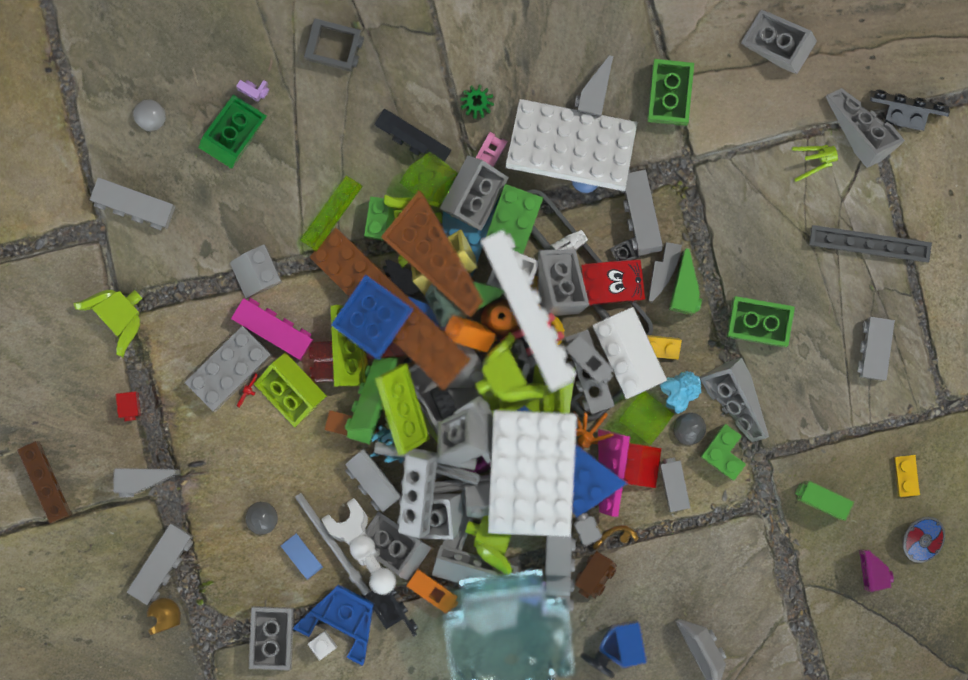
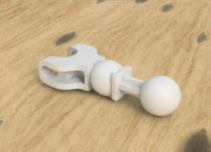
M353 498L347 502L350 516L345 522L337 523L330 515L323 517L322 522L335 540L346 542L350 546L351 555L362 566H367L371 573L370 586L373 591L378 594H387L395 587V576L392 571L382 568L376 558L379 554L375 550L374 541L365 532L368 517L360 504Z

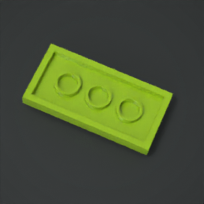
M331 305V324L344 305ZM331 326L334 386H360L367 379L365 376L367 351Z
M401 364L375 378L398 455H404L428 441L430 438L408 364Z

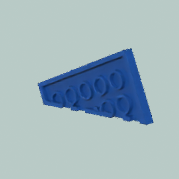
M522 406L521 408H519L518 410H516V411L532 412V411H531L530 409H528L526 406ZM575 444L572 511L576 517H579L625 486L627 482Z

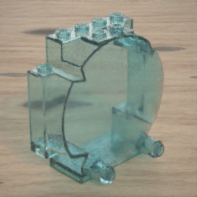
M527 569L523 573L484 578L470 576L460 581L463 605L451 609L449 614H443L451 680H555L557 676L568 677L575 674L566 599L545 595L541 570Z

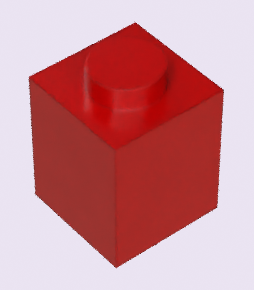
M139 392L116 394L118 418H124V422L135 421L136 416H141Z

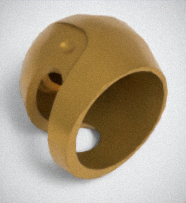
M159 598L151 603L147 611V617H156L157 624L148 630L150 635L180 625L181 613L177 603L169 598Z

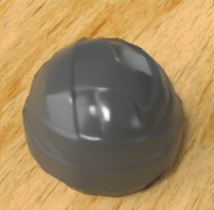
M685 413L676 420L673 432L680 443L694 445L705 436L706 424L700 415Z
M260 501L248 508L245 519L248 528L253 533L264 535L270 533L275 528L278 515L271 504Z

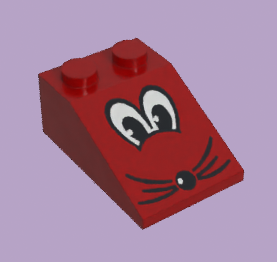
M641 260L581 265V273L589 302L588 306L645 300Z

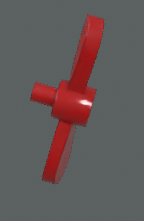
M254 373L249 384L245 385L242 391L244 394L240 398L237 407H241L247 395H255L256 392L252 391L251 387L258 376L257 373Z

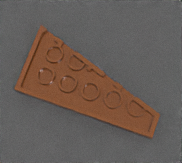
M419 190L381 238L463 312L471 317L484 300L423 192Z

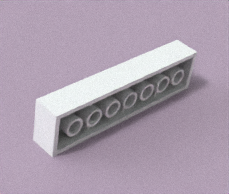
M503 230L481 240L550 390L554 392L573 383V377L576 374L571 364L566 365L564 361L567 355L562 345L557 346L555 340H558V336L554 327L549 328L547 324L550 319L545 308L540 309L538 305L541 300L536 289L531 290L529 286L533 283L527 270L523 272L521 266H524L519 253L513 252L512 248L515 247L510 233L506 235Z

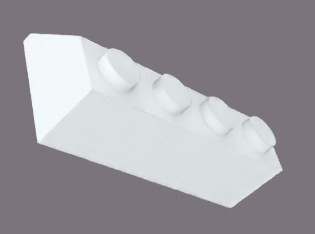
M634 307L592 325L610 365L614 369L613 371L626 399L667 381Z

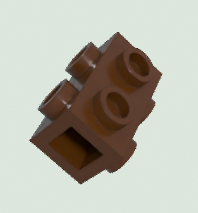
M598 551L588 558L586 568L575 579V586L579 589L578 593L587 599L589 596L594 599L600 596L605 590L607 580L611 579L616 573L617 565L614 561Z

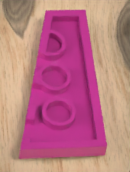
M598 429V437L613 433L612 437L598 441V462L624 479L630 436ZM622 488L599 503L600 513L618 517Z

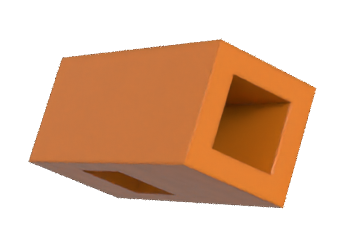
M452 315L443 331L454 343L488 352L497 337L486 325Z
M420 569L415 572L406 585L444 613H447L448 610L453 612L459 603L456 601L458 597L456 594Z

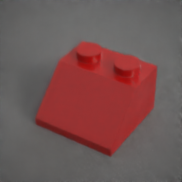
M629 443L624 480L627 484L656 488L662 448Z

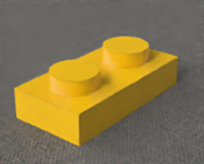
M647 335L657 358L679 360L682 343L680 338Z
M916 456L894 457L898 496L920 495Z

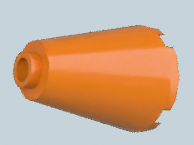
M494 300L482 312L481 323L497 335L496 339H502L509 332L513 333L520 328V323L509 300ZM503 313L505 319L499 320L497 315Z

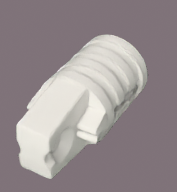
M580 230L551 244L550 249H576L577 251L588 239L584 232Z

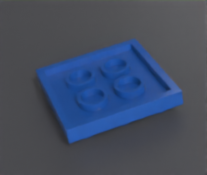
M365 275L331 326L373 357L380 359L413 311V308Z

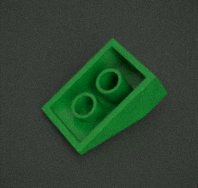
M233 94L202 136L198 148L232 169L245 152L267 115Z

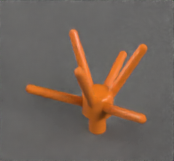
M573 411V414L577 415L576 423L578 429L584 430V434L578 438L579 443L577 444L582 449L589 448L591 444H598V441L613 436V433L596 438L593 436L594 432L607 417V413H604L591 431L587 432L588 414L584 413L583 425H581L578 414Z

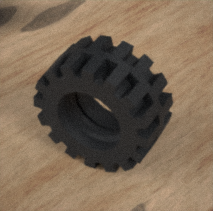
M437 386L430 389L431 397L441 419L444 420L455 415L457 408L448 388L446 387L443 390Z

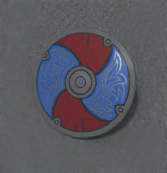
M922 517L914 521L904 534L903 550L905 555L917 563L930 561L937 556L945 542V529L942 523L933 517Z

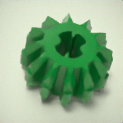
M472 85L470 86L471 93L467 90L463 91L467 97L460 98V101L465 103L461 106V109L469 108L465 114L469 116L473 112V119L477 118V113H480V117L484 118L483 111L490 114L491 110L488 107L494 106V102L489 101L493 99V94L486 95L489 89L485 88L482 92L481 85H478L475 91ZM474 98H476V100H477V98H480V99H481V105H480V106H478V104H477V106H474V105H473V104H474V101H473Z

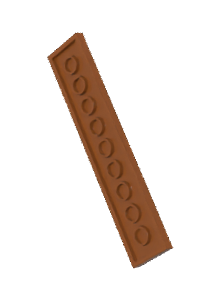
M335 228L310 256L349 297L364 276L367 275L413 308V311L395 335L393 341L441 389L445 390L472 360L338 228Z

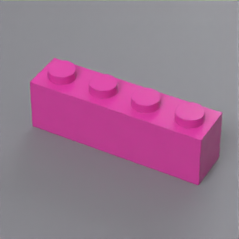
M243 298L231 319L302 361L314 341L310 338L312 334L302 328L300 331L293 328L294 323L286 318L283 321L276 318L277 313L269 308H266L265 311L259 308L260 303L254 299L249 298L246 300Z

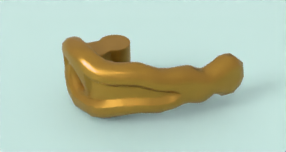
M618 525L602 534L601 539L594 543L593 549L597 550L610 535L617 531H624L620 537L622 543H627L631 536L634 541H637L639 537L630 527Z

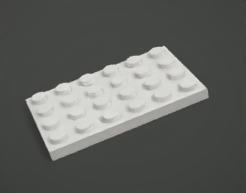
M523 99L519 100L505 168L625 191L637 122L604 115L596 116L589 113L577 112L578 110Z
M494 410L489 533L570 536L576 414Z

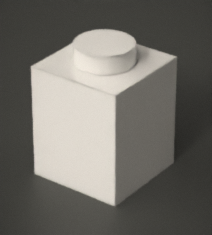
M326 630L308 643L319 660L338 647Z

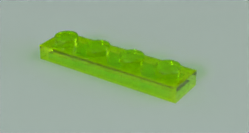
M346 175L300 241L317 251L363 186Z

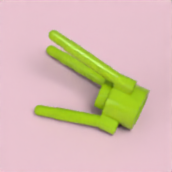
M799 146L791 148L792 151H818V154L805 156L804 159L819 158L821 163L824 162V164L795 178V182L826 167H830L832 162L838 161L835 146Z

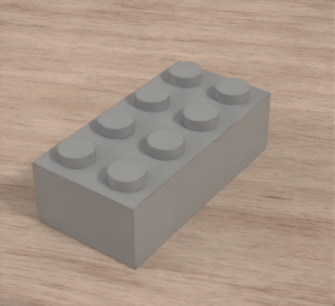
M241 326L185 384L212 411L216 412L273 355L244 326Z

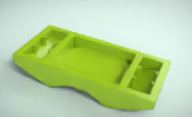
M547 382L529 383L527 386L543 389L544 398L507 402L499 397L495 398L491 389L482 393V398L488 403L492 411L493 420L494 410L516 411L522 406H526L532 412L565 413L564 387L552 392Z

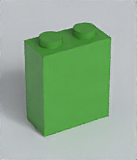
M810 481L800 483L795 492L798 495L796 500L839 520H846L854 503Z

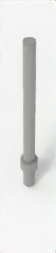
M298 494L295 497L350 575L348 578L353 584L357 585L364 596L371 591L362 580L363 576L352 566L303 494Z

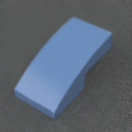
M297 533L281 545L282 549L307 580L323 568Z

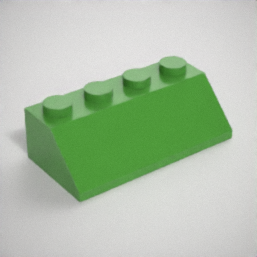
M397 358L374 359L372 366H367L365 372L366 382L361 383L358 394L361 396L359 401H354L351 410L354 412L352 419L348 418L345 429L348 430V438L370 445L371 438L375 433L384 408L375 378L397 367Z

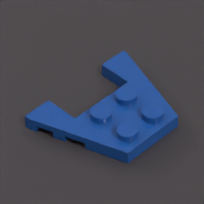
M338 584L293 629L310 637L318 620L323 621L356 639L346 658L363 666L366 659L374 603Z

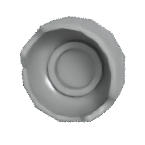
M143 100L133 110L135 122L145 131L158 130L166 120L164 108L154 100Z

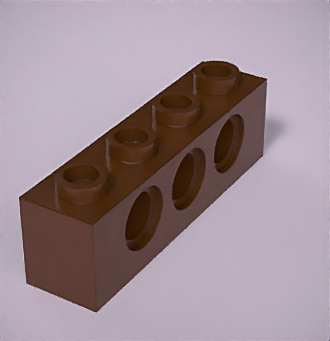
M40 441L32 442L17 449L49 523H55L71 516V510Z

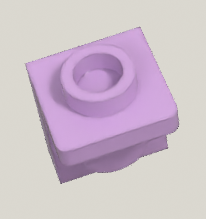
M240 80L236 86L240 92L257 102L261 98L264 99L269 91V88H267L268 83L265 80L262 81L258 90L256 89L257 86L248 80L246 82Z

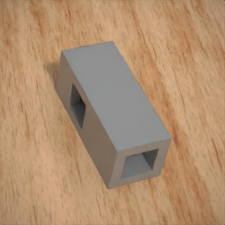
M581 335L565 348V351L598 385L601 382L606 384L613 377L611 372L614 369Z
M675 457L664 459V464L659 466L669 512L689 509L690 503L681 461H676Z

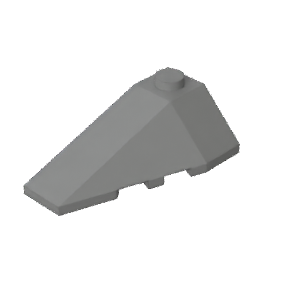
M842 88L826 96L854 153L867 168L881 162L905 141L890 123L882 122L876 117L877 114L875 112L867 111L861 106L860 101Z
M742 358L726 362L700 377L709 396L713 400L716 399L724 407L722 410L725 414L729 413L735 419L736 426L751 442L769 437L751 374Z

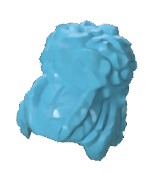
M689 371L681 372L674 378L667 377V381L659 384L662 392L669 396L666 400V407L673 409L678 414L686 410L689 401L698 398L699 394L702 393L699 376Z

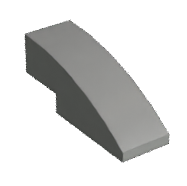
M665 243L662 262L655 261L653 265L648 302L652 303L669 282L679 260L682 245Z

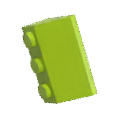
M284 353L275 360L254 383L294 428L327 397L287 353Z

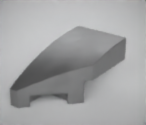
M515 338L510 353L526 381L530 362L522 340Z

